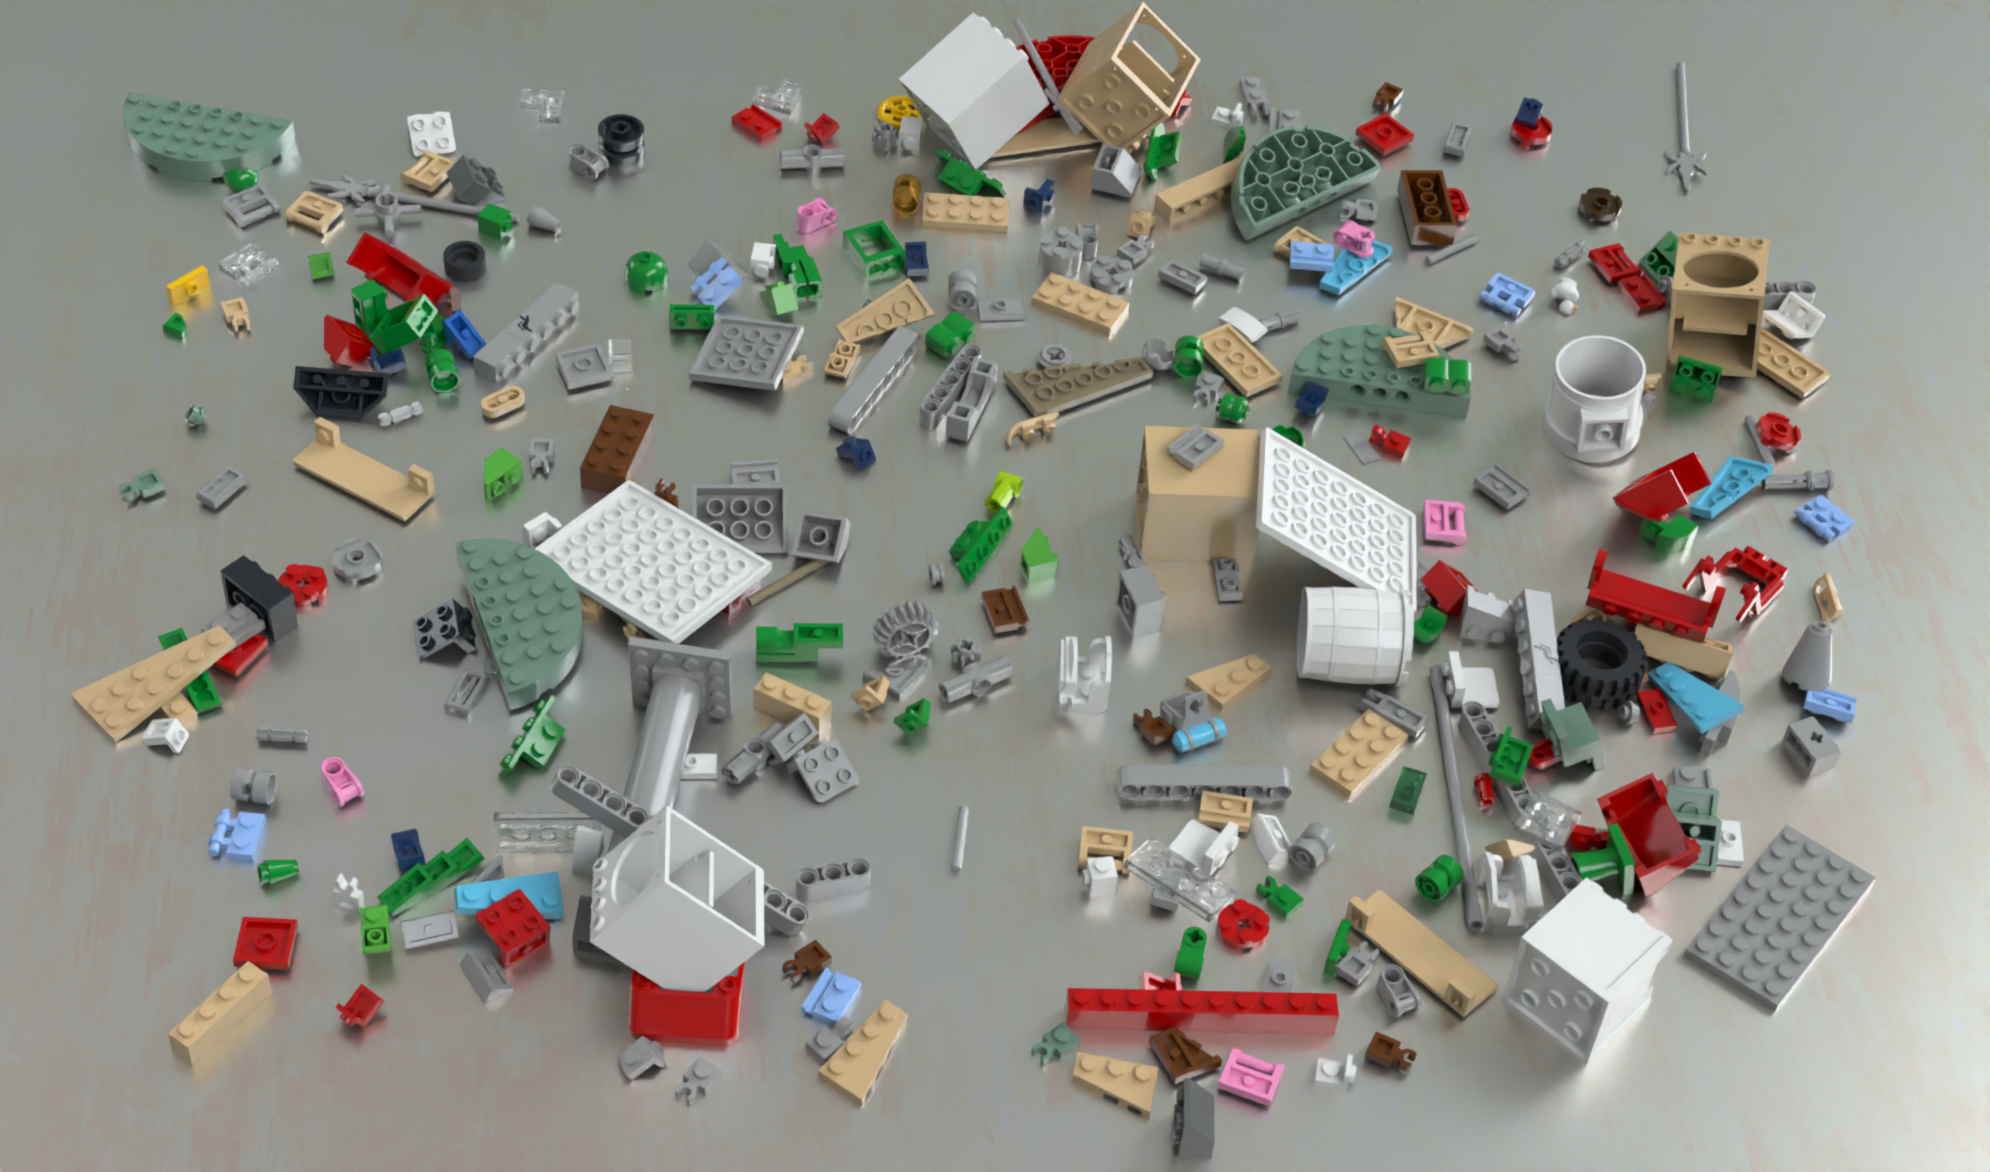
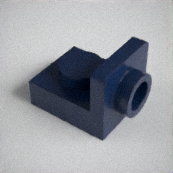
M1524 97L1515 122L1535 128L1538 118L1543 111V103L1534 98L1528 99Z

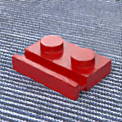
M752 104L751 108H745L732 116V124L759 142H763L776 134L778 129L782 130L783 128L781 121L755 104Z
M1643 274L1642 277L1633 276L1618 280V289L1638 314L1656 310L1659 306L1662 308L1666 306L1667 300L1646 274Z

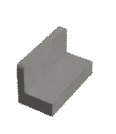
M805 712L795 717L766 742L774 754L768 760L770 766L785 762L819 733Z

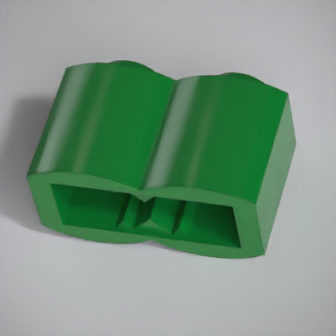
M953 312L945 317L941 323L929 329L926 333L925 345L943 358L956 355L960 347L972 343L975 338L976 325L957 312Z
M1428 358L1425 360L1424 390L1433 393L1447 391L1457 395L1469 393L1471 386L1470 362L1459 359L1447 361L1442 358Z

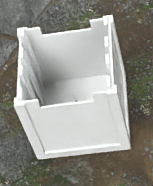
M1587 877L1521 937L1502 997L1503 1002L1586 1065L1651 1003L1652 997L1650 995L1653 987L1651 986L1649 989L1648 987L1656 965L1673 944L1671 937L1661 930L1657 931L1646 923L1647 920L1638 913L1633 914L1626 909L1627 905L1617 898L1615 900L1603 892L1601 886Z

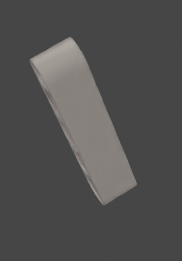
M965 345L921 401L919 418L921 426L928 429L937 427L950 411L954 401H957L965 391L969 371L976 357L981 358L982 350L978 345Z

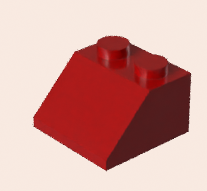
M1439 560L1420 581L1425 585L1424 591L1432 599L1436 598L1439 604L1437 606L1446 615L1451 613L1456 617H1460L1467 585L1473 586V584L1461 571Z

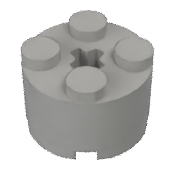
M1059 227L1057 230L1050 231L1041 236L1038 259L1039 268L1048 276L1051 272L1066 278L1076 275L1082 263L1083 241L1078 235L1070 232L1067 227Z

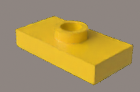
M201 265L168 284L166 290L169 303L172 306H176L210 286L207 268Z

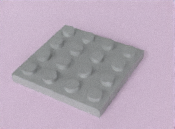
M718 315L688 373L689 379L776 391L804 333L803 325Z

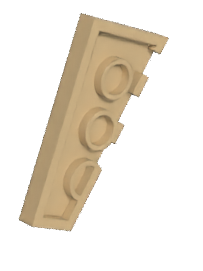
M908 278L836 325L835 328L844 341L856 344L896 330L899 326L904 327L933 317L934 312L910 278Z
M885 999L818 1070V1077L862 1106L869 1088L872 1087L880 1067L883 1066L891 1046L894 1045L907 1020V1013Z

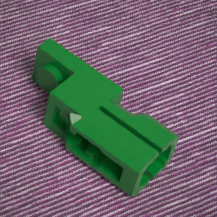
M782 234L773 235V244H776V262L783 280L788 279V284L792 283L796 300L807 298L803 286L808 298L821 296L823 282L813 257L807 255L804 245L789 247L788 242H784Z
M793 623V630H781L774 626H756V663L818 661V648H843V623Z

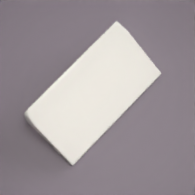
M1257 814L1250 822L1249 831L1265 862L1271 864L1290 859L1288 850L1291 843L1277 817Z

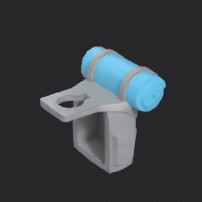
M1189 690L1161 700L1160 715L1175 728L1176 732L1173 734L1172 742L1179 753L1185 751L1189 753L1195 748L1211 742L1216 743L1219 739L1226 737L1227 731L1224 722L1218 717L1213 718L1208 710L1207 692L1205 690L1197 693Z

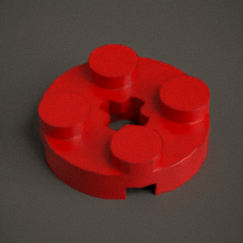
M1543 116L1538 118L1535 128L1517 123L1514 118L1510 131L1513 137L1520 141V145L1531 147L1532 145L1549 143L1553 126Z
M1769 412L1765 416L1762 415L1756 424L1757 432L1761 436L1759 440L1763 445L1767 447L1773 446L1788 453L1792 452L1797 446L1802 435L1797 425L1793 427L1789 424V418L1775 412Z
M291 564L286 567V571L278 579L279 583L284 587L288 586L293 591L295 607L312 606L313 601L319 599L320 602L328 592L327 578L324 569L321 567ZM307 584L303 588H299V585Z
M1237 899L1233 904L1224 907L1219 913L1217 920L1218 935L1221 941L1230 948L1243 950L1244 947H1252V950L1257 949L1267 940L1270 917L1256 905L1247 903L1243 899ZM1239 923L1247 924L1249 929L1246 927L1238 928Z

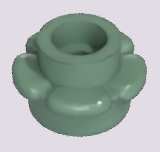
M191 405L188 408L184 420L190 423V427L201 425L204 421L205 412H203V407Z

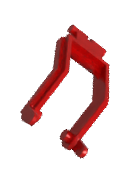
M1746 546L1744 551L1735 547L1732 551H1727L1716 564H1714L1713 557L1709 555L1705 560L1701 558L1685 580L1682 588L1688 590L1699 575L1701 588L1707 592L1730 567H1737L1763 582L1766 588L1759 593V586L1755 582L1751 586L1747 583L1742 586L1739 593L1744 595V606L1736 616V620L1741 622L1745 616L1751 619L1754 614L1758 615L1783 589V577L1789 569L1771 558L1765 561L1766 555L1750 546Z

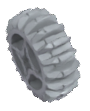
M907 601L905 605L898 603L897 607H890V611L887 613L883 612L882 618L876 619L877 624L873 626L874 631L872 634L874 642L881 653H884L886 657L893 655L895 658H898L899 656L913 655L916 652L921 653V649L928 648L929 642L935 641L934 636L938 634L937 629L939 626L933 610L927 607L925 603L919 604L918 601H915L911 604Z

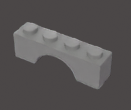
M976 357L969 371L963 396L960 402L954 401L947 415L946 436L968 441L996 384L998 363Z

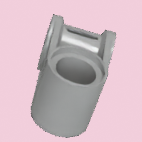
M576 143L568 149L569 169L588 180H595L601 171H606L609 168V162L605 156L587 148L583 144Z
M1076 223L1075 234L1084 243L1082 260H1093L1097 254L1098 224L1095 223L1092 226Z
M1395 964L1385 965L1380 972L1376 989L1387 1005L1390 1014L1394 1018H1398L1402 1013L1409 1010H1420L1422 1005L1420 996L1411 985L1402 968Z

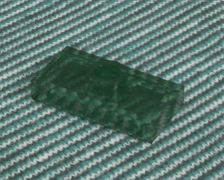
M1403 766L1389 808L1414 815L1427 773Z

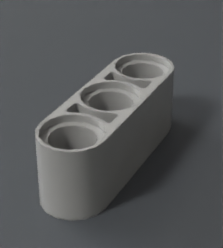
M852 858L803 867L796 873V896L802 901L810 902L863 892L870 885V863L864 858Z

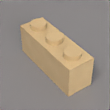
M766 672L754 688V709L785 723L791 722L799 714L805 712L819 732L816 735L819 737L831 722L832 701Z

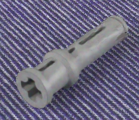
M1826 470L1822 473L1807 471L1804 474L1772 475L1762 480L1761 486L1763 490L1805 488L1807 491H1813V489L1825 488L1829 491L1833 489L1834 476L1831 470ZM1792 480H1793L1792 483H1777V481H1792Z

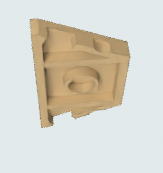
M1397 297L1395 299V327L1414 334L1426 331L1432 342L1442 349L1471 337L1474 328L1401 298Z

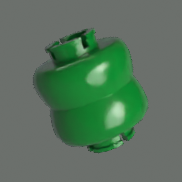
M1227 393L1223 399H1218L1217 404H1220V406L1216 405V412H1219L1220 420L1230 421L1237 425L1243 419L1247 420L1249 414L1246 412L1250 413V406H1247L1246 398L1236 397L1231 393Z

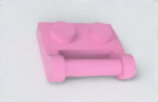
M1424 500L1425 539L1450 541L1459 546L1466 544L1467 534L1464 532L1463 519L1465 505L1459 502ZM1448 513H1452L1454 516L1455 530H1449Z
M1233 1047L1219 1080L1218 1088L1270 1107L1282 1078L1285 1065L1268 1063L1243 1054L1240 1049ZM1237 1063L1242 1064V1065H1245V1066H1248V1067H1250V1068H1253V1069H1256V1070H1259V1071H1262V1072L1267 1073V1074H1270V1075H1272V1076H1269V1075L1263 1074V1073H1261V1072H1258V1071L1249 1069V1068H1247V1067L1238 1065Z

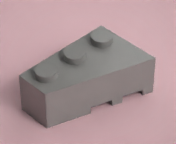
M1467 585L1459 617V638L1518 645L1513 601L1508 600L1504 602L1496 599L1495 594L1488 592L1485 595L1475 591V587Z

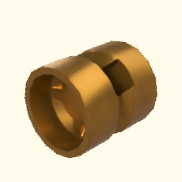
M903 174L894 181L892 207L900 214H913L919 208L921 182L916 176Z

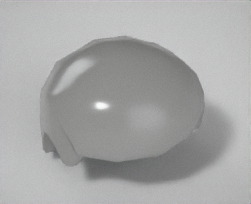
M1149 338L1143 347L1142 359L1154 370H1168L1174 364V350L1167 351L1164 340Z

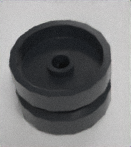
M615 114L606 117L599 123V153L605 156L609 165L627 167L642 160L645 155L644 125L639 119L627 114Z

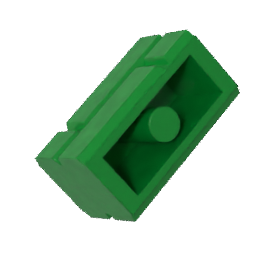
M369 280L363 283L362 286L358 285L351 289L354 323L366 335L373 332L385 312L389 310L385 304V298L388 297L387 292L375 280Z

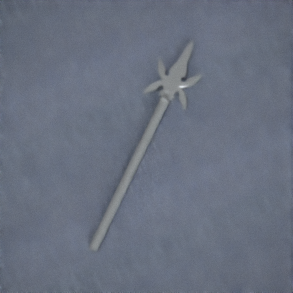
M1014 18L1012 23L1047 87L1044 92L1055 104L1053 106L1054 111H1060L1062 117L1076 136L1079 133L1078 129L1081 131L1083 127L1057 99L1060 94L1022 22L1019 18Z
M1678 62L1677 83L1681 151L1678 154V158H1676L1674 154L1665 150L1666 158L1673 162L1666 169L1665 175L1668 176L1678 168L1679 175L1683 179L1685 191L1688 192L1694 168L1707 176L1708 172L1699 163L1705 158L1706 150L1697 154L1696 158H1693V154L1689 150L1684 62Z
M342 174L344 181L309 180L311 185L333 190L335 193L328 194V198L332 199L344 198L350 195L354 201L365 204V200L362 197L366 195L368 197H377L382 193L380 189L369 187L378 185V180H365L356 183L352 177ZM391 192L397 196L399 202L420 204L421 206L478 215L484 209L482 207ZM511 213L512 221L519 222L520 214Z

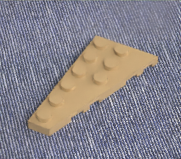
M218 625L70 694L115 742H118L237 644Z

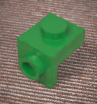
M1426 606L1421 618L1414 621V638L1427 643L1438 638L1448 616L1431 606Z
M923 698L906 707L904 713L894 718V724L909 736L927 727L931 703Z

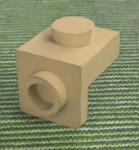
M1145 209L1135 211L1131 214L1127 235L1138 238L1141 234H1145L1146 240L1149 236L1150 227L1155 225L1157 216L1151 215L1152 212Z
M884 676L866 683L864 687L851 692L850 698L866 712L884 703L890 681Z

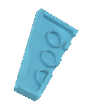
M1374 240L1372 242L1373 254L1366 258L1359 257L1343 248L1333 262V272H1326L1320 281L1319 288L1340 295L1390 256L1393 247Z
M1729 456L1711 479L1712 484L1705 487L1691 504L1690 514L1704 518H1714L1772 474L1773 465Z
M1666 662L1648 672L1649 680L1658 689H1661L1663 695L1701 734L1744 711L1743 704L1670 662Z
M558 871L456 885L454 890L456 913L476 915L517 889H521L544 919L561 920L564 913Z

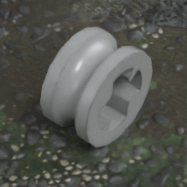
M938 563L937 566L929 564L928 572L931 585H936L937 582L944 584L945 574L942 563Z

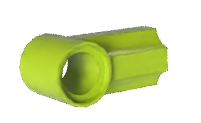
M1001 470L995 479L993 489L985 499L984 506L989 509V512L994 514L1000 507L1006 508L1012 497L1016 498L1021 492L1024 479Z

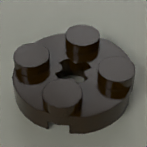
M1590 188L1587 190V193H1582L1579 208L1584 213V218L1588 221L1614 222L1621 212V198L1617 194L1616 197L1611 195V191L1605 188Z

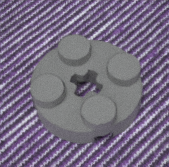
M1101 255L1091 265L1089 278L1095 282L1096 288L1105 292L1115 293L1123 287L1127 289L1133 281L1132 263L1128 260Z
M360 538L347 539L338 544L335 548L336 552L332 554L335 572L345 577V580L350 583L370 577L381 570V550L371 540H368L367 543L361 541ZM357 557L361 560L354 561L353 558Z

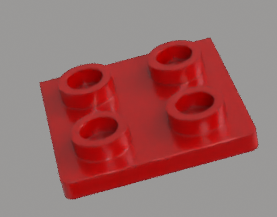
M517 889L476 914V920L498 946L499 963L504 969L509 968L550 943L551 926L521 889Z

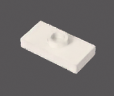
M717 753L687 754L681 779H717Z
M1721 820L1722 827L1717 864L1742 867L1744 859L1740 822Z

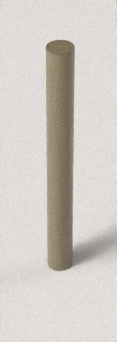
M812 560L747 597V604L752 606L828 562Z

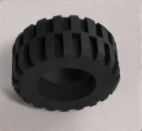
M1588 618L1581 619L1578 623L1575 621L1564 628L1557 637V653L1559 655L1558 661L1564 697L1569 701L1571 699L1576 701L1575 704L1582 702L1583 705L1589 706V709L1594 710L1597 708L1609 710L1612 706L1614 708L1620 707L1626 700L1631 701L1640 689L1648 659L1647 653L1644 650L1645 647L1640 640H1637L1636 634L1632 631H1627V628L1622 624L1616 625L1612 620L1602 621L1601 618H1593L1592 620H1588ZM1583 659H1599L1608 663L1614 669H1599L1589 665Z

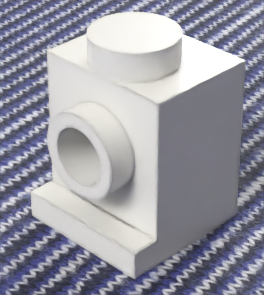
M754 242L750 259V276L768 278L769 270L774 269V264L776 263V244Z

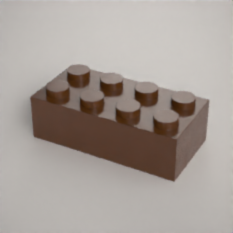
M1401 170L1397 191L1411 245H1452L1457 223L1443 171Z
M613 405L609 406L580 466L581 488L610 494L626 481H634L655 435L654 414Z

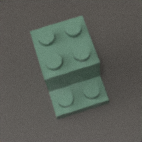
M1551 698L1541 701L1543 712L1539 714L1544 725L1542 730L1546 740H1551L1553 744L1551 748L1556 760L1561 759L1564 767L1585 760L1586 763H1592L1595 771L1605 768L1600 739L1582 702L1557 711Z
M1667 784L1668 794L1665 795L1668 805L1685 835L1690 840L1695 838L1701 849V853L1698 854L1699 860L1688 869L1715 872L1722 821L1716 816L1719 790Z

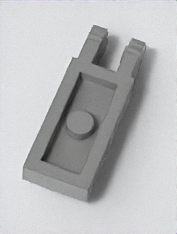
M1241 77L1239 85L1251 117H1257L1258 109L1262 110L1264 117L1269 116L1270 107L1260 77Z
M1369 689L1364 694L1365 698H1362L1357 703L1358 708L1362 712L1370 709L1414 738L1419 735L1428 723L1429 717L1387 694L1384 695L1373 689Z

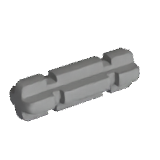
M1580 240L1554 260L1557 268L1565 267L1587 249V245L1584 244V241Z
M419 401L409 403L410 406L403 405L389 410V413H380L377 415L378 422L381 427L391 425L390 422L397 423L411 418V415H420L423 413L422 405Z
M258 727L256 737L259 741H269L270 739L272 742L293 743L295 741L296 743H307L308 731L305 729H296L294 731L293 728L272 727L270 729L268 727Z

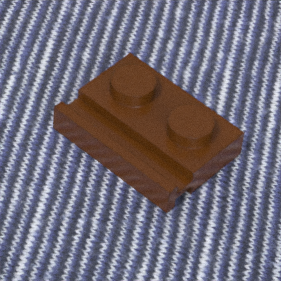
M1012 586V589L1008 590L1000 588L982 592L981 599L995 633L1015 630L1019 626L1029 627V618L1016 586Z

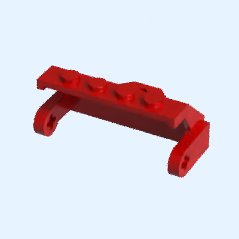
M1598 550L1587 587L1590 591L1585 606L1601 610L1606 615L1623 617L1631 623L1648 625L1657 631L1664 630L1673 633L1678 638H1689L1704 642L1708 627L1713 628L1726 588L1716 586L1712 601L1709 603L1605 570L1603 567L1608 551Z

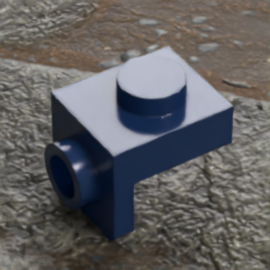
M1046 179L1039 190L1026 187L1023 205L1043 212L1049 202L1052 203L1055 199V181Z
M906 242L904 250L907 276L929 275L926 242Z
M375 347L370 348L371 357L368 360L373 371L377 370L378 373L392 374L407 368L405 355L401 348L379 356Z
M1309 381L1304 394L1297 399L1295 408L1299 409L1304 415L1315 416L1323 409L1329 389Z
M849 437L843 440V444L836 448L838 457L852 458L857 470H863L876 461L874 451L868 439Z
M417 829L391 834L394 856L399 870H410L418 862L421 865L426 864Z

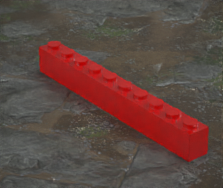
M1067 988L1065 1003L1066 1025L1070 1029L1165 1031L1175 1027L1179 1031L1335 1034L1339 1018L1337 993Z

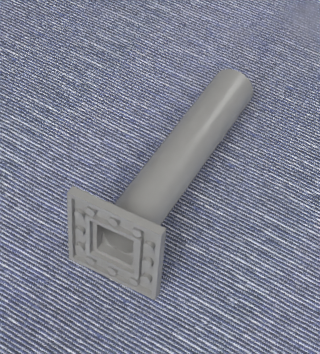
M630 636L628 650L633 704L647 707L623 796L655 815L666 805L673 809L697 715H708L718 719L732 718L731 652ZM613 831L607 854L626 838Z

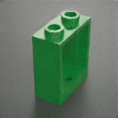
M883 220L843 231V249L865 279L904 268L905 250ZM880 239L888 249L887 251L866 256L859 245Z
M425 294L387 310L368 339L384 355L420 339L438 310Z

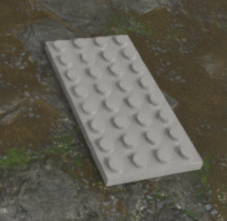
M1785 825L1688 945L1684 956L1776 1012L1873 885L1876 877Z

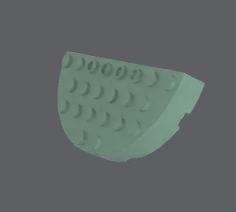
M129 93L124 104L125 128L133 153L148 167L153 166L158 169L159 173L173 178L207 182L212 181V178L223 177L222 175L231 169H237L240 173H245L246 168L252 171H260L273 164L272 160L276 157H282L295 142L292 120L137 93Z
M1288 126L1271 131L1255 142L1234 175L1231 185V206L1236 224L1245 240L1248 241L1372 182L1382 169L1381 165L1364 148L1361 150L1352 144L1353 140L1329 129L1315 126H1306L1305 128Z
M1375 324L1339 328L1312 340L1301 350L1293 364L1288 389L1289 394L1302 395L1307 383L1312 381L1329 389L1326 399L1459 418L1467 417L1471 400L1470 391L1468 394L1457 395L1447 391L1433 393L1424 390L1425 364L1396 368L1388 352L1383 349V337L1397 338L1416 334L1397 327L1392 328ZM1434 344L1439 353V358L1447 361L1454 360L1445 350Z
M474 539L455 542L457 562L510 710L534 702L540 698V694L549 688L554 689L566 677L579 655L583 636V624L578 591L569 575L559 564L547 555L529 546L498 539Z

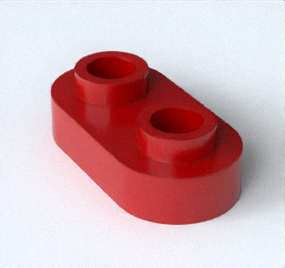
M1447 188L1456 222L1465 221L1468 218L1469 206L1463 192L1456 188Z
M1545 738L1533 744L1528 764L1534 768L1543 769L1561 761V759L1556 760L1551 748L1553 744L1551 740L1547 741Z

